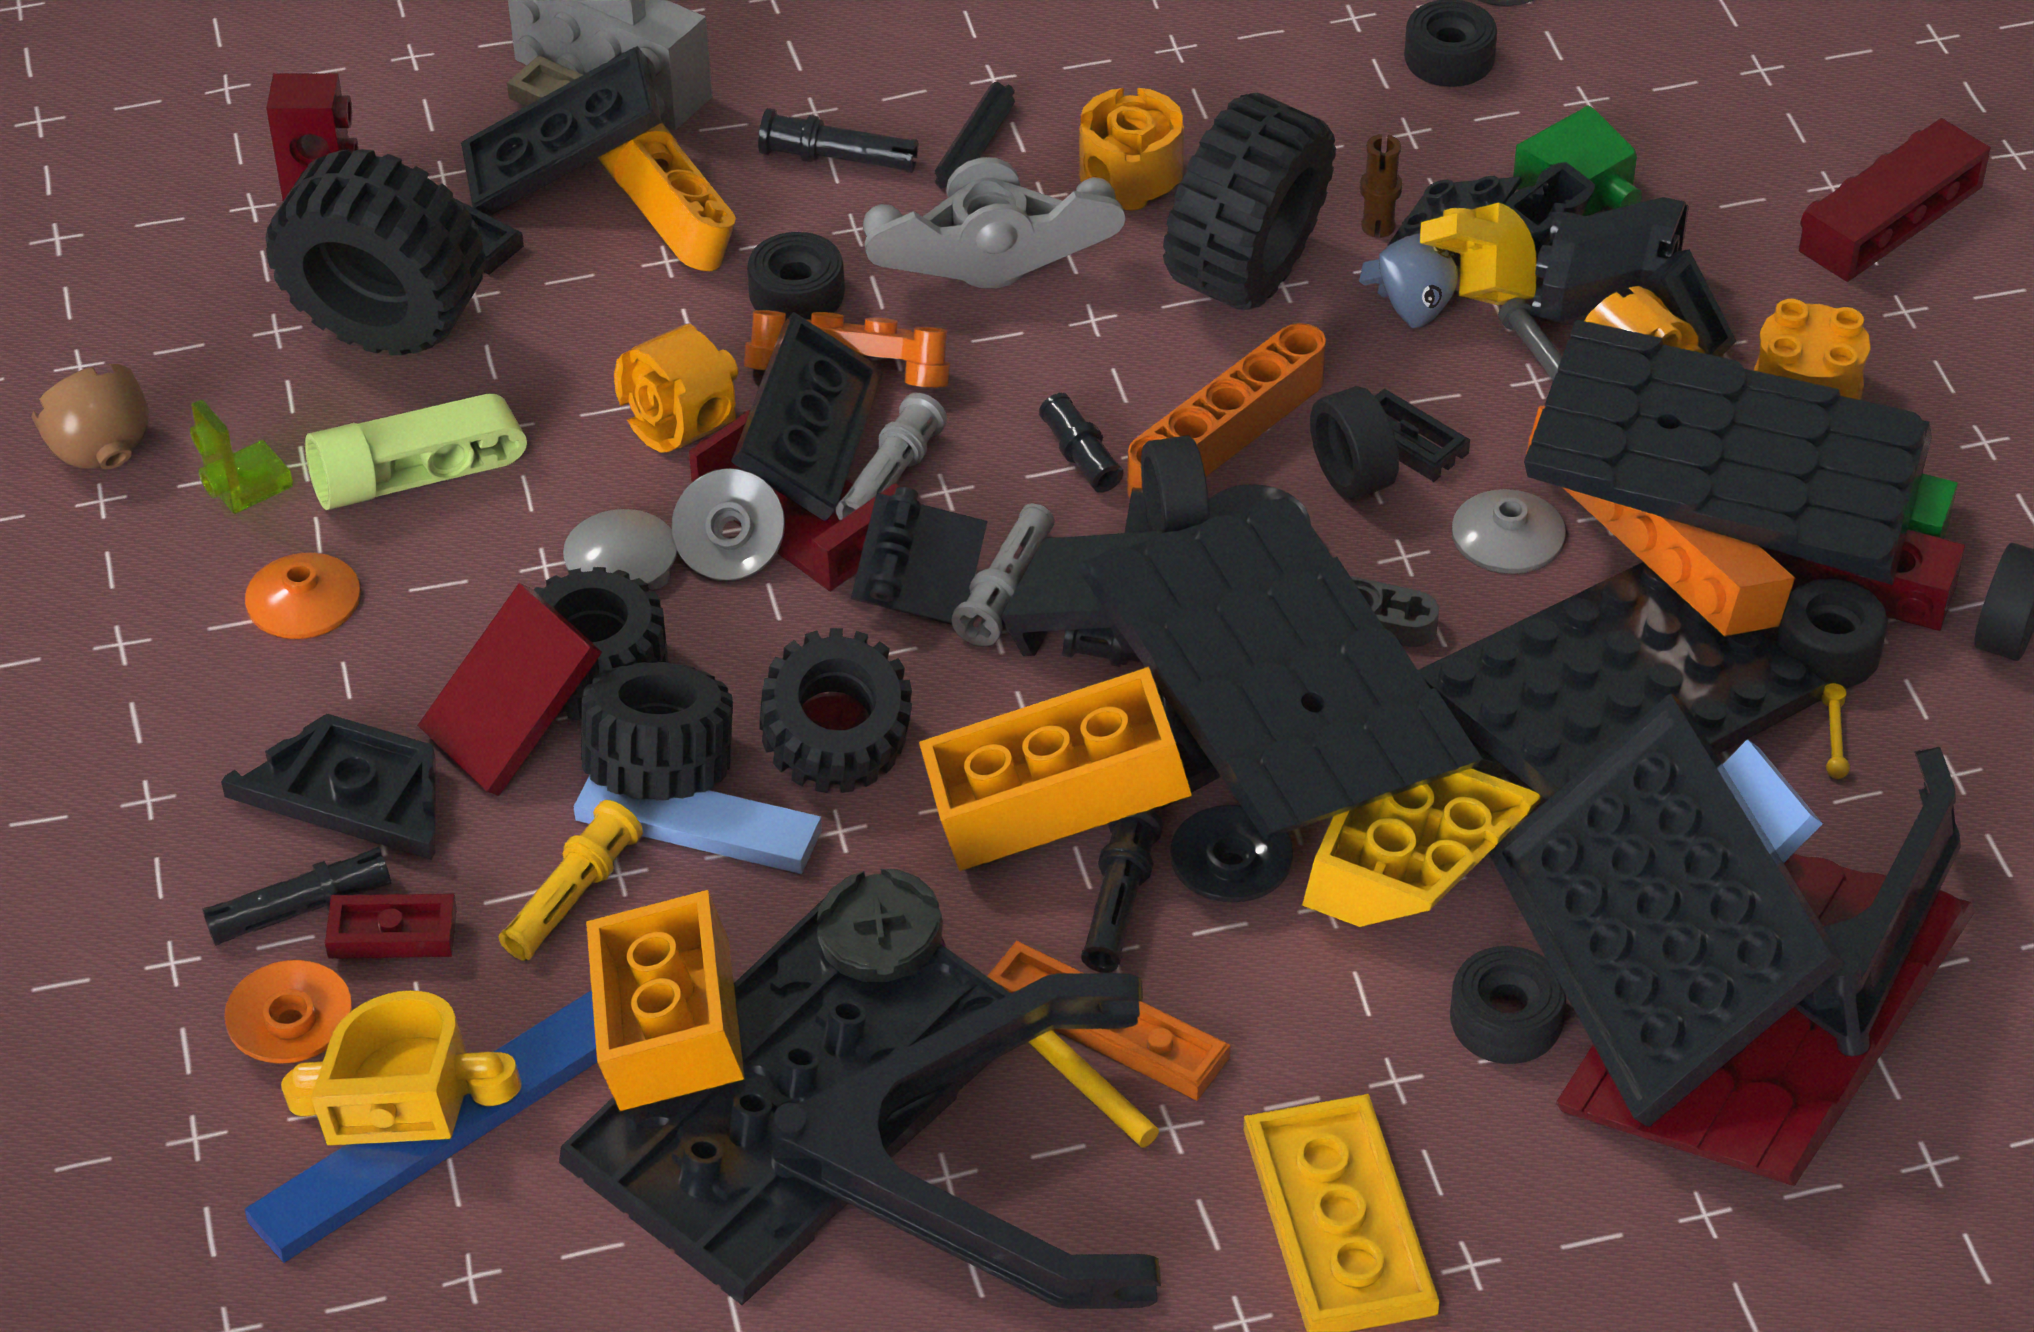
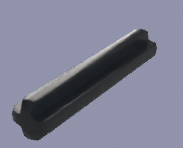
M994 82L988 87L935 169L937 176L935 183L940 189L947 188L948 179L958 167L968 161L980 158L1015 103L1013 98L1015 90L1011 85L1004 86L999 82Z

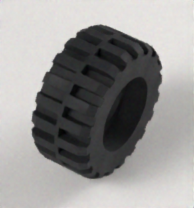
M1258 92L1241 95L1239 98H1235L1228 103L1227 110H1221L1214 119V125L1210 130H1206L1199 142L1200 146L1194 156L1192 155L1186 167L1187 172L1182 183H1179L1174 196L1176 200L1167 219L1168 231L1163 241V248L1166 252L1163 255V260L1168 272L1176 282L1238 310L1260 307L1265 304L1266 298H1271L1278 291L1279 284L1287 279L1292 271L1293 264L1296 259L1300 258L1306 247L1305 243L1310 232L1312 233L1318 221V213L1326 200L1328 183L1332 180L1334 171L1332 162L1336 157V147L1334 145L1336 140L1325 121Z
M349 149L329 153L326 156L315 159L302 172L267 227L265 237L267 259L270 269H275L274 279L280 290H287L290 294V303L299 312L304 310L312 317L311 322L321 330L329 329L338 335L336 339L349 345L353 342L363 345L365 351L380 353L382 350H388L390 355H405L412 351L415 354L441 343L449 335L481 283L486 259L479 229L476 226H471V214L464 204L458 205L453 200V192L443 183L438 186L428 178L429 173L418 166L412 169L402 164L401 158L390 154L383 157L376 156L374 150L359 149L351 154Z

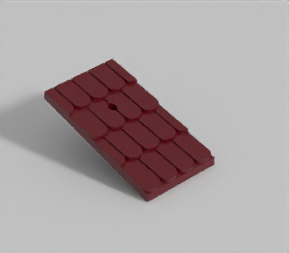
M1793 853L1784 862V865L1822 926H1829L1854 918L1872 905L1886 878V875L1879 873H1863L1841 867L1831 860L1820 857H1805ZM1939 891L1869 1032L1870 1047L1861 1055L1847 1056L1842 1054L1837 1048V1041L1834 1036L1793 1007L1649 1127L1634 1119L1594 1045H1592L1556 1101V1105L1564 1113L1795 1186L1976 911L1971 902L1958 899L1945 891Z

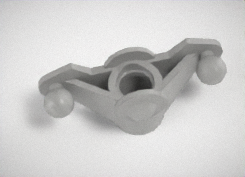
M981 157L966 162L954 171L948 179L946 188L948 198L923 217L914 211L903 216L897 208L887 204H879L872 207L865 214L863 221V230L866 235L864 247L868 259L873 264L881 267L960 279L969 285L979 288H1001L1013 284L1022 278L1023 274L1114 236L1124 226L1126 218L1122 205L1116 200L1114 188L1103 178L1091 177L1084 180L1077 186L1076 191H1073L1062 201L1021 187L1017 171L1008 162L998 158Z

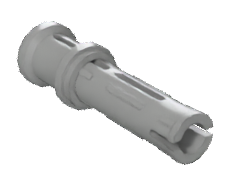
M911 393L904 398L899 406L900 415L896 421L886 424L879 434V449L863 469L847 495L838 503L836 514L839 520H842L867 503L877 493H881L894 483H897L906 467H911L921 462L927 453V442L929 439L940 434L947 424L946 412L937 400L923 393ZM931 417L932 420L929 422V424H927V421Z
M1034 503L1025 505L989 569L980 571L971 581L969 588L971 594L968 600L956 607L951 618L954 630L966 642L977 646H989L999 639L1003 629V618L1001 615L1041 542L1054 527V516L1046 507ZM1020 545L1023 549L1018 558L1015 559L1013 556ZM1007 567L1011 568L1009 573L1004 572ZM994 589H998L999 591L996 596H992L991 594ZM978 615L983 617L978 627H974L973 623Z

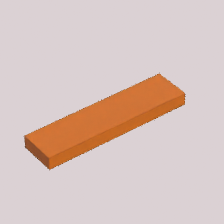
M1016 940L987 977L1010 993H1014L1047 975L1083 972ZM1139 1001L1140 1015L1138 1017V1024L1132 1027L1120 1029H1053L1196 1101L1199 1100L1230 1059V1044L1142 1001Z

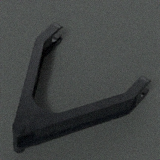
M1940 747L1914 752L1925 781L1924 788L1918 789L1922 809L1872 905L1854 918L1823 926L1846 964L1794 1006L1796 1010L1834 1036L1837 1041L1838 1050L1847 1056H1858L1869 1049V1032L1961 848L1960 833L1954 814V804L1956 802L1955 786Z
M1059 973L1047 975L798 1104H782L774 1113L772 1169L781 1177H797L1055 1307L1064 1309L1143 1308L1155 1304L1158 1301L1157 1286H1161L1159 1258L1147 1254L1071 1255L898 1168L883 1148L879 1133L892 1113L1052 1029H1120L1138 1024V1017L1140 1015L1139 1001L1143 999L1141 978L1124 973Z

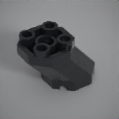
M1661 197L1590 216L1557 211L1553 219L1549 239L1553 245H1542L1536 264L1535 276L1544 278L1543 286L1539 285L1535 292L1531 316L1554 323L1569 325L1575 323L1576 319L1584 321L1597 305L1606 297L1616 292L1624 298L1633 294L1629 287L1640 286L1650 290L1646 279L1675 252L1682 251L1689 206L1686 205L1685 201Z

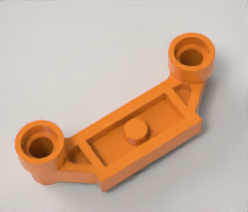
M770 310L753 311L751 342L745 343V367L766 370L785 322V313ZM830 312L812 313L811 320L806 319L860 355L906 360L905 383L933 388L948 386L950 363L945 361L947 330L915 327L914 332H912V330L897 329L898 321L888 318H866L865 325L844 323V315Z

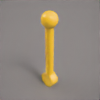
M1830 683L1825 686L1822 695V702L1829 707L1831 758L1826 764V771L1832 778L1842 779L1850 771L1849 762L1843 757L1841 706L1845 703L1847 692L1842 685Z

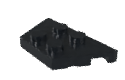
M325 714L305 726L303 731L296 737L284 739L266 750L267 761L243 776L236 770H233L225 775L221 781L225 798L430 860L435 855L436 759L433 744L331 714Z

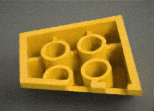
M1470 768L1335 815L1314 859L1302 906L1358 927L1430 911L1541 802L1542 796L1530 789Z

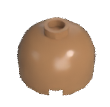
M109 364L114 373L97 375L94 367L86 368L62 379L42 395L39 400L44 409L39 415L33 411L31 418L45 444L55 457L66 464L87 469L100 467L102 469H113L129 460L132 451L144 437L149 423V408L143 391L131 368L121 364Z

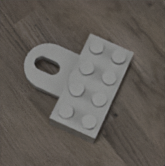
M508 0L515 60L525 65H528L539 55L584 75L638 46L647 57L661 121L665 126L676 130L712 98L706 16L668 0Z

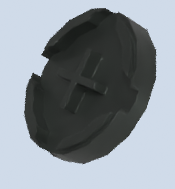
M881 869V874H872L866 877L865 871L848 876L830 889L819 906L817 917L818 940L825 959L841 974L862 982H889L911 975L930 961L941 943L943 919L934 891L919 877L898 869Z

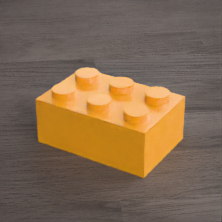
M705 890L586 921L597 1063L619 1110L623 1111L744 1080L729 939L709 891Z

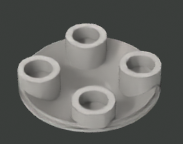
M617 509L598 513L579 523L568 535L564 544L563 555L568 571L581 568V572L592 571L593 567H606V572L609 573L621 570L629 573L630 580L640 578L648 584L649 589L654 590L663 587L670 580V568L676 559L677 549L673 541L672 529L663 520L655 515L639 510Z

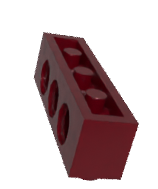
M273 73L266 110L281 195L284 201L302 172L315 159L326 156L329 153L347 149L352 154L353 151L359 150L357 138H349L347 128H351L352 102L349 95H342L338 73Z
M1907 530L1893 585L1760 546L1795 577L1791 591L1799 585L1815 579L1837 578L1854 582L1871 591L1883 604L1887 617L1941 631L1955 592L1965 550V544Z

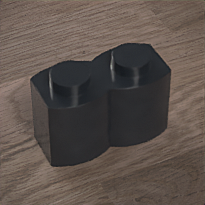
M1567 162L1557 163L1546 168L1539 175L1534 186L1518 190L1511 195L1505 204L1513 209L1527 225L1534 241L1537 260L1543 244L1553 245L1549 239L1556 212L1583 215L1595 188V184Z

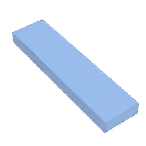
M590 775L573 806L575 820L590 824L594 819L593 811L599 802L613 800L622 804L637 817L642 825L643 837L798 874L803 873L822 832L821 816L710 790L696 792L694 796L683 799L671 798L656 801V799H635L625 794H615L607 791V786L595 784L590 780Z

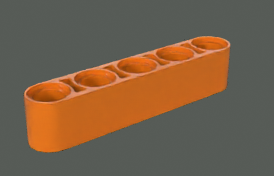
M1304 323L1290 324L1282 328L1135 438L1128 449L1127 493L1129 499L1133 487L1143 488L1141 455L1142 448L1147 441L1189 435L1196 442L1201 455L1205 477H1207L1318 392L1324 380L1326 346L1324 333L1319 328Z

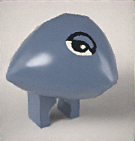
M1420 233L1390 244L1379 254V259L1363 262L1359 282L1365 286L1373 283L1379 284L1377 294L1389 298L1397 314L1409 327H1424L1436 318L1453 296L1458 282V268L1448 250L1421 244Z

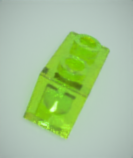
M203 399L191 404L195 426L190 428V434L196 449L202 456L204 466L198 469V473L210 497L213 499L220 497L228 508L236 514L293 487L290 469L264 440H260L233 453L226 425Z

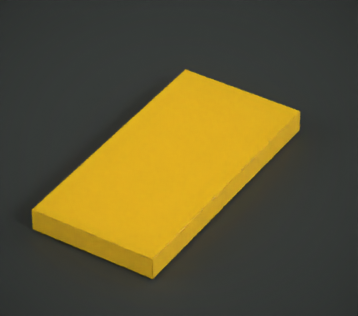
M1369 1094L1244 1116L1243 1130L1306 1331L1350 1332L1438 1315L1439 1299Z

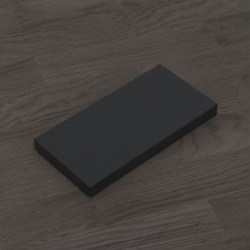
M638 46L633 47L462 141L461 146L472 207L491 216L662 123L648 60Z
M793 312L783 323L731 462L746 472L760 477L770 487L826 521L836 510L884 370Z

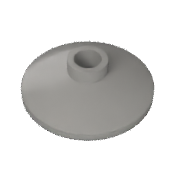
M739 469L716 470L696 479L680 496L672 516L673 541L681 558L700 575L718 581L741 580L762 570L778 552L785 531L784 511L774 490L760 477ZM733 520L739 521L741 523L739 535L735 538H725L723 536L725 524Z
M1499 489L1477 494L1458 508L1452 522V538L1459 552L1473 564L1498 573L1520 574L1540 569L1551 563L1560 554L1565 542L1566 529L1559 512L1544 499L1519 490Z

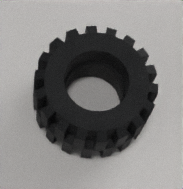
M593 567L592 571L581 572V568L569 570V575L561 578L555 575L547 579L545 588L535 587L533 589L602 651L599 658L559 713L567 712L568 719L579 721L582 719L583 691L587 685L593 684V679L599 674L610 673V669L619 666H629L633 663L668 662L663 608H661L660 599L655 591H649L648 584L640 578L630 580L629 573L616 570L614 573L606 572V567Z
M830 628L829 637L821 638L817 630L806 633L803 646H800L793 640L784 647L783 659L775 656L769 666L768 678H764L759 717V730H763L762 743L766 753L774 751L773 764L782 773L790 767L793 770L791 781L802 787L807 779L816 782L815 791L828 793L829 784H839L841 793L854 791L855 780L859 779L867 787L877 782L879 769L887 774L895 765L896 755L901 754L903 751L912 709V703H910L912 695L910 680H903L905 668L899 658L888 661L890 648L880 641L874 647L868 645V634L856 631L854 638L843 637V628ZM841 692L858 700L867 710L869 718L852 729L830 730L811 721L801 706L817 694Z
M668 662L633 663L629 666H619L610 669V673L599 674L593 679V684L587 685L583 691L581 760L584 772L590 774V780L595 784L607 786V791L615 794H625L630 796V798L641 800L683 799L694 796L696 792H706L714 788V783L721 782L726 777L727 770L730 769L733 714L732 694L728 693V687L723 682L715 680V676L705 671H697L694 667Z

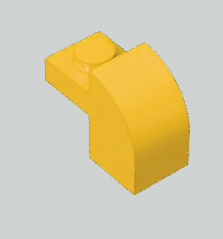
M1499 202L1472 210L1450 208L1443 211V217L1421 222V244L1460 254L1459 296L1498 306L1504 305L1507 301L1517 297L1523 299L1534 298L1537 264L1535 245L1527 225L1513 209Z

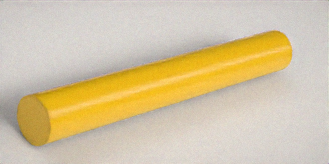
M1053 1030L1028 1042L1141 1148L1149 1146L1156 1139L1159 1129Z

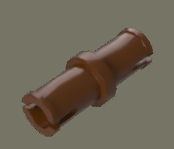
M1382 134L1372 136L1367 141L1366 173L1362 175L1360 180V193L1364 197L1363 219L1361 221L1362 230L1365 234L1375 237L1376 220H1380V238L1391 235L1395 230L1396 200L1402 193V179L1398 175L1401 143L1396 137L1388 135L1386 152H1381Z

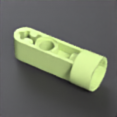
M497 394L479 395L359 424L351 423L308 433L305 439V452L310 478L316 496L325 510L507 466L520 458L527 446L526 436L507 402Z

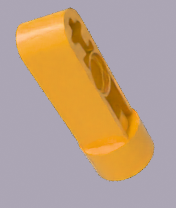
M663 123L598 157L619 186L627 192L681 262L701 271H713L720 268L736 217L681 149L677 140Z

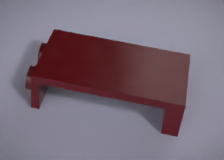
M750 410L745 411L738 419L712 436L703 439L697 446L689 450L692 482L716 470H743L732 463L731 460ZM848 480L845 481L838 503L853 486ZM894 483L880 494L895 495L896 488L900 486ZM773 489L781 502L785 517L784 536L777 553L830 592L854 576L858 571L876 496L842 520H839L835 510L824 521ZM733 520L735 523L741 526V523L739 521Z

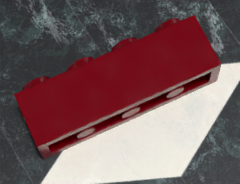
M1938 119L1924 130L1914 132L1904 144L1889 154H1882L1873 165L1857 176L1847 178L1837 190L1821 201L1816 200L1812 202L1803 213L1800 221L1802 233L1798 251L1844 281L1849 282L1981 189L1991 147L1945 119Z

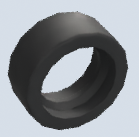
M1354 386L1317 400L1313 404L1310 414V433L1313 447L1324 475L1337 493L1344 498L1353 500L1394 484L1399 472V453L1394 431L1378 399L1368 389Z
M1187 435L1147 441L1142 448L1141 477L1150 530H1163L1164 533L1180 531L1202 524L1210 519L1205 471L1195 440Z
M2010 543L1999 561L1988 589L1976 628L1974 646L2018 661L2022 658L2034 631V549Z

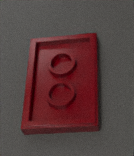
M518 583L417 726L487 792L499 796L599 658L602 651L532 588Z

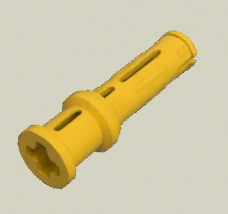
M613 800L600 801L593 811L594 819L580 835L571 836L567 840L562 853L563 861L534 893L506 929L500 932L498 936L499 941L508 953L523 961L525 959L530 960L534 956L535 951L566 916L592 882H601L611 875L614 869L613 861L627 845L636 844L643 835L641 823L629 809Z

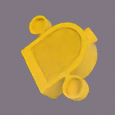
M398 991L373 998L348 1013L333 1031L324 1060L322 1062H305L296 1065L283 1078L281 1088L288 1108L293 1114L298 1116L317 1115L327 1146L451 1139L461 1104L466 1094H471L473 1100L480 1105L496 1106L514 1098L520 1091L522 1082L516 1062L509 1054L502 1052L467 1053L455 1013L450 1004L443 998L423 991Z

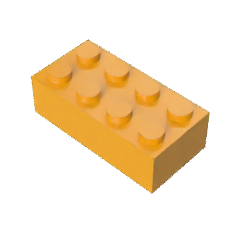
M1149 667L919 742L940 820L959 871L989 863L1005 856L1192 796L1177 745Z

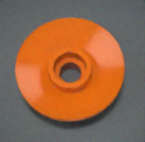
M297 553L276 559L260 569L247 586L245 604L252 622L264 632L286 639H306L326 634L344 624L357 609L361 590L356 573L342 560L321 553Z
M305 960L280 961L255 970L241 980L234 988L226 1003L225 1024L232 1042L246 1055L269 1063L299 1062L317 1056L327 1050L336 1026L352 1011V1000L346 983L332 969L319 963Z

